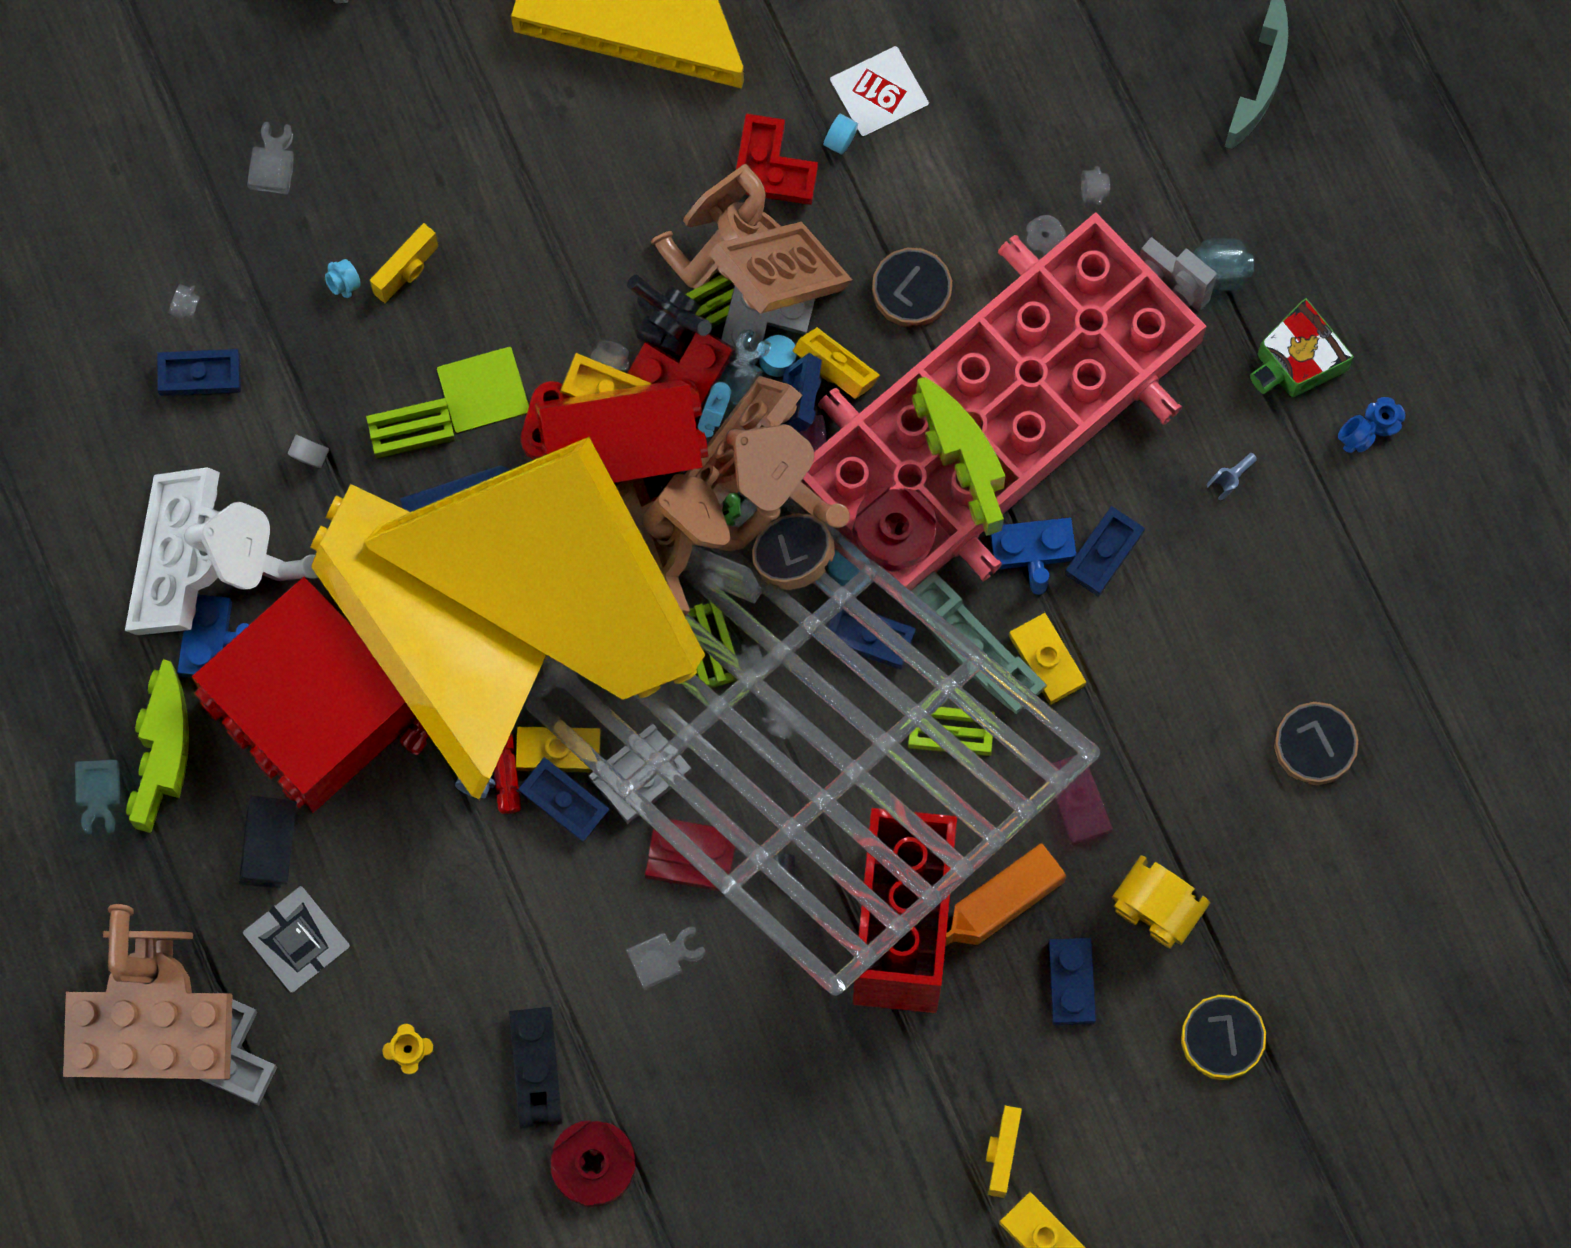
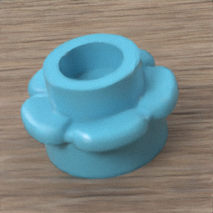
M343 259L338 263L330 262L328 264L325 281L329 289L335 295L341 293L345 298L351 297V292L361 286L359 275L354 266L347 259Z

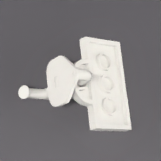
M206 467L154 475L125 631L135 635L191 630L196 612L195 605L198 590L210 586L218 577L222 582L239 589L256 587L262 575L276 581L301 579L302 577L315 579L318 576L311 568L315 555H307L302 560L288 562L267 555L270 525L266 515L261 510L243 502H234L220 512L214 510L220 474L218 471Z

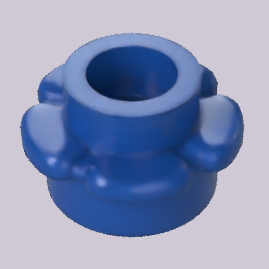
M1381 397L1377 399L1376 403L1368 405L1365 411V418L1375 423V434L1391 436L1401 430V423L1405 420V411L1401 405L1395 404L1392 398ZM1387 413L1389 415V419H1383L1382 414Z
M1362 415L1350 418L1338 433V439L1344 444L1343 449L1348 453L1355 450L1357 452L1367 450L1375 441L1376 435L1374 432L1376 425L1373 421L1366 420Z

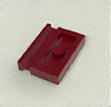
M656 817L645 878L727 893L738 831Z

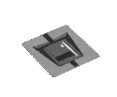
M301 886L243 931L244 936L290 992L297 990L350 946Z

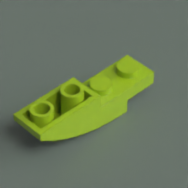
M926 377L917 379V394L912 395V401L919 419L926 417L930 431L925 432L931 454L933 456L939 454L943 466L959 461L958 464H955V471L961 487L968 486L973 501L968 502L975 525L982 524L986 536L1002 531L1004 518L994 491L1004 488L1006 476L996 453L974 419L952 396Z
M164 659L160 670L152 672L148 684V694L152 695L147 709L142 708L136 721L135 731L139 733L138 738L144 747L151 748V752H145L142 756L139 776L143 777L138 792L132 791L126 808V814L130 815L129 821L133 827L149 833L152 832L163 794L176 798L180 797L188 759L189 726L184 692L172 662Z

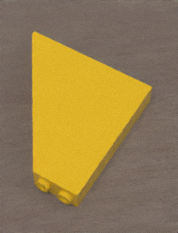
M718 0L515 1L511 19L513 31L516 33L742 89L744 82L743 64Z
M590 437L379 525L365 540L369 550L622 700L634 695H638L639 698L647 697L658 691L662 684L672 680L675 684H680L696 675V669L705 656Z
M350 484L344 498L335 496L326 518L332 521L328 528L320 526L310 547L317 551L311 568L470 795L480 799L546 654L369 550L365 540L377 526L410 512Z

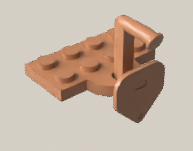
M747 164L740 166L706 191L685 215L683 222L687 227L716 222L719 228L691 262L673 241L672 231L662 233L651 240V244L656 245L660 254L686 285L696 289L707 283L719 270L725 278L731 280L740 290L744 301L760 314L843 291L852 281L851 277L803 222L781 227L772 217L763 212L766 196L765 189L760 179ZM747 192L750 196L744 203H739V200Z
M762 376L757 377L707 444L709 457L701 458L703 468L688 470L685 474L705 481L714 490L721 510L724 505L723 501L729 493L740 492L755 506L767 511L780 508L790 498L809 515H813L819 520L828 523L833 528L844 527L850 518V513L846 506L838 503L833 505L827 504L801 482L813 464L814 450L811 443L793 427L782 423L787 422L793 416L797 408L796 403L802 394L789 384Z
M675 474L655 501L650 500L643 478L622 481L616 487L684 616L690 610L678 576L687 566L692 552V545L725 551L743 549L772 520L777 519L780 515V508L767 511L757 507L756 512L740 527L727 525L714 490L702 479L682 474Z
M123 904L110 905L108 907V911L111 913L109 931H103V938H109L108 968L111 972L106 992H66L63 1077L230 1079L232 994L192 993L189 975L182 964L173 958V940L193 939V933L129 931L130 916L134 913L133 908ZM129 939H135V953L128 955Z

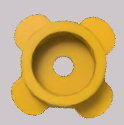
M403 1024L398 1027L397 1033L393 1036L391 1042L383 1046L382 1052L387 1060H394L401 1066L403 1073L410 1075L418 1071V1064L423 1057L432 1053L433 1043L428 1038H421L415 1032L412 1025ZM405 1046H411L412 1051L410 1053L404 1052Z

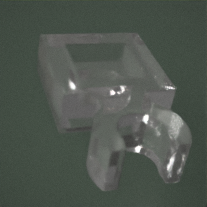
M264 122L261 128V136L265 148L253 147L247 185L249 190L288 194L294 154L293 151H285L284 149L288 148L293 140L291 126L285 124L283 135L279 138H273L270 136V122Z
M695 927L683 929L678 934L676 940L669 943L664 932L626 949L643 990L681 974L682 969L678 961L684 959L693 962L705 956L706 951L704 947L690 951L684 946L688 938L697 935Z

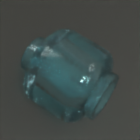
M1207 238L1200 247H1196L1193 251L1195 256L1217 273L1213 290H1238L1242 287L1246 277L1252 276L1254 269L1253 255L1247 253L1244 243L1239 239Z

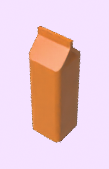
M1042 843L955 905L952 929L946 933L945 946L952 941L979 945L1065 883V872Z

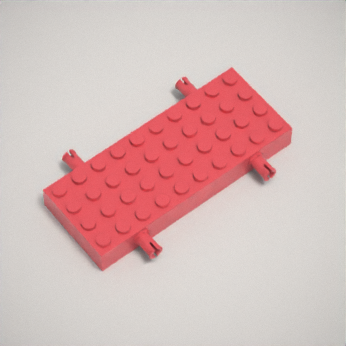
M1096 212L1041 259H1038L1022 243L1017 235L1009 238L1011 244L1009 245L1006 241L998 250V254L1021 276L862 412L859 413L837 388L829 391L830 398L825 395L818 403L819 408L823 409L841 430L814 452L813 464L801 482L827 504L833 505L838 503L846 506L850 513L849 521L844 527L836 529L852 546L860 551L852 533L858 507L867 495L879 488L890 487V490L898 489L902 491L904 488L912 489L926 498L935 511V541L930 552L919 563L891 572L884 569L881 565L872 562L862 553L866 562L903 601L910 591L933 571L937 572L954 556L960 555L980 576L982 581L987 580L990 577L989 573L992 572L994 574L1002 565L1000 560H997L978 540L984 528L982 524L976 526L972 519L968 502L973 501L968 486L961 487L955 471V464H958L959 461L943 466L939 454L934 456L931 454L925 432L930 431L926 417L919 419L912 401V395L917 394V379L926 377L944 389L968 412L985 434L1006 476L1004 488L994 491L1002 515L1132 402L1141 400L1163 425L1170 421V416L1174 418L1182 409V406L1158 384V381L1202 343L1207 326ZM890 520L885 522L888 525L887 531L890 534L898 536L903 534V522L898 521L895 524Z

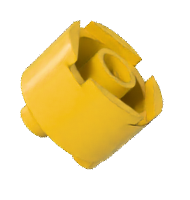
M1140 855L1112 896L1116 901L1114 905L1116 908L1115 912L1133 925H1136L1139 920L1149 925L1150 936L1169 949L1172 948L1174 943L1182 945L1209 906L1210 901L1205 896H1202L1199 902L1194 899L1195 896L1191 894L1195 888L1156 862L1153 863L1151 868L1146 867L1148 864L1147 857Z

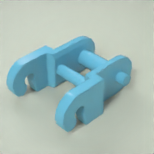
M718 382L711 388L699 420L698 429L702 433L704 432L706 437L713 436L715 427L720 426L730 400L731 389L724 382Z

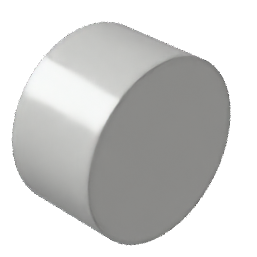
M296 434L289 448L288 455L309 466L321 468L329 448Z

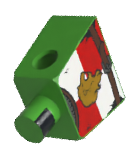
M1305 298L1261 342L1257 354L1264 365L1251 373L1250 379L1262 394H1265L1280 383L1289 396L1296 397L1344 374L1349 370L1354 356L1307 298Z

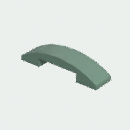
M1271 0L1259 42L1271 45L1273 48L1256 101L1241 96L1239 98L1225 144L1227 148L1233 149L1253 131L1266 113L1274 97L1288 45V17L1284 0Z
M935 571L904 597L905 602L957 662L989 693L1015 714L1047 687L1041 678L1019 656L1015 658L963 606L962 598Z

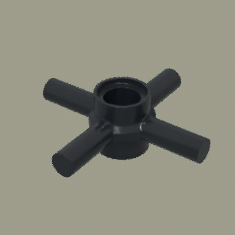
M637 274L628 280L627 287L638 295V304L653 312L648 321L666 335L678 340L683 332H686L692 338L696 333L701 336H706L709 333L713 334L711 332V323L695 315L701 306L680 290L670 286L665 295H663Z

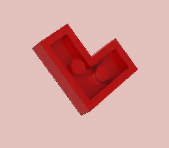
M746 114L736 169L747 164L762 182L766 194L765 198L812 205L818 162L780 156L785 119Z
M696 333L679 361L653 344L645 342L627 374L651 384L681 380L689 384L693 390L698 391L702 410L711 388L718 382L736 348L711 333L706 336Z

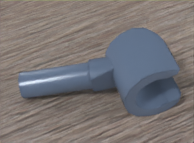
M1249 453L1235 467L1219 469L1207 482V488L1213 483L1220 484L1224 492L1218 499H1225L1238 486V478L1257 461V457L1255 454Z

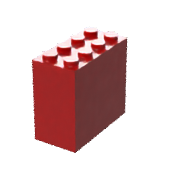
M681 380L535 403L543 456L590 437L613 482L703 468L701 458L709 457L705 433L697 429L695 417L702 416L699 393Z
M302 577L192 676L198 687L194 694L201 701L200 705L215 721L222 717L224 719L222 724L228 730L227 733L242 750L250 746L252 749L249 752L256 759L255 763L270 779L277 775L280 778L277 782L283 788L282 791L288 799L297 801L296 807L298 809L305 804L312 813L330 799L417 718L356 630L305 577Z
M871 808L853 1005L930 1013L937 1012L942 986L957 816Z

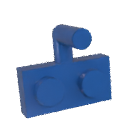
M1071 518L1003 525L1002 531L990 535L992 555L1002 563L999 569L1028 566L1030 588L1036 595L1043 594L1047 589L1049 572L1044 568V564L1071 562L1076 556Z
M197 594L196 612L191 630H184L177 671L179 677L192 678L200 668L249 626L247 623H242L237 627L236 632L228 631L232 606L230 598Z

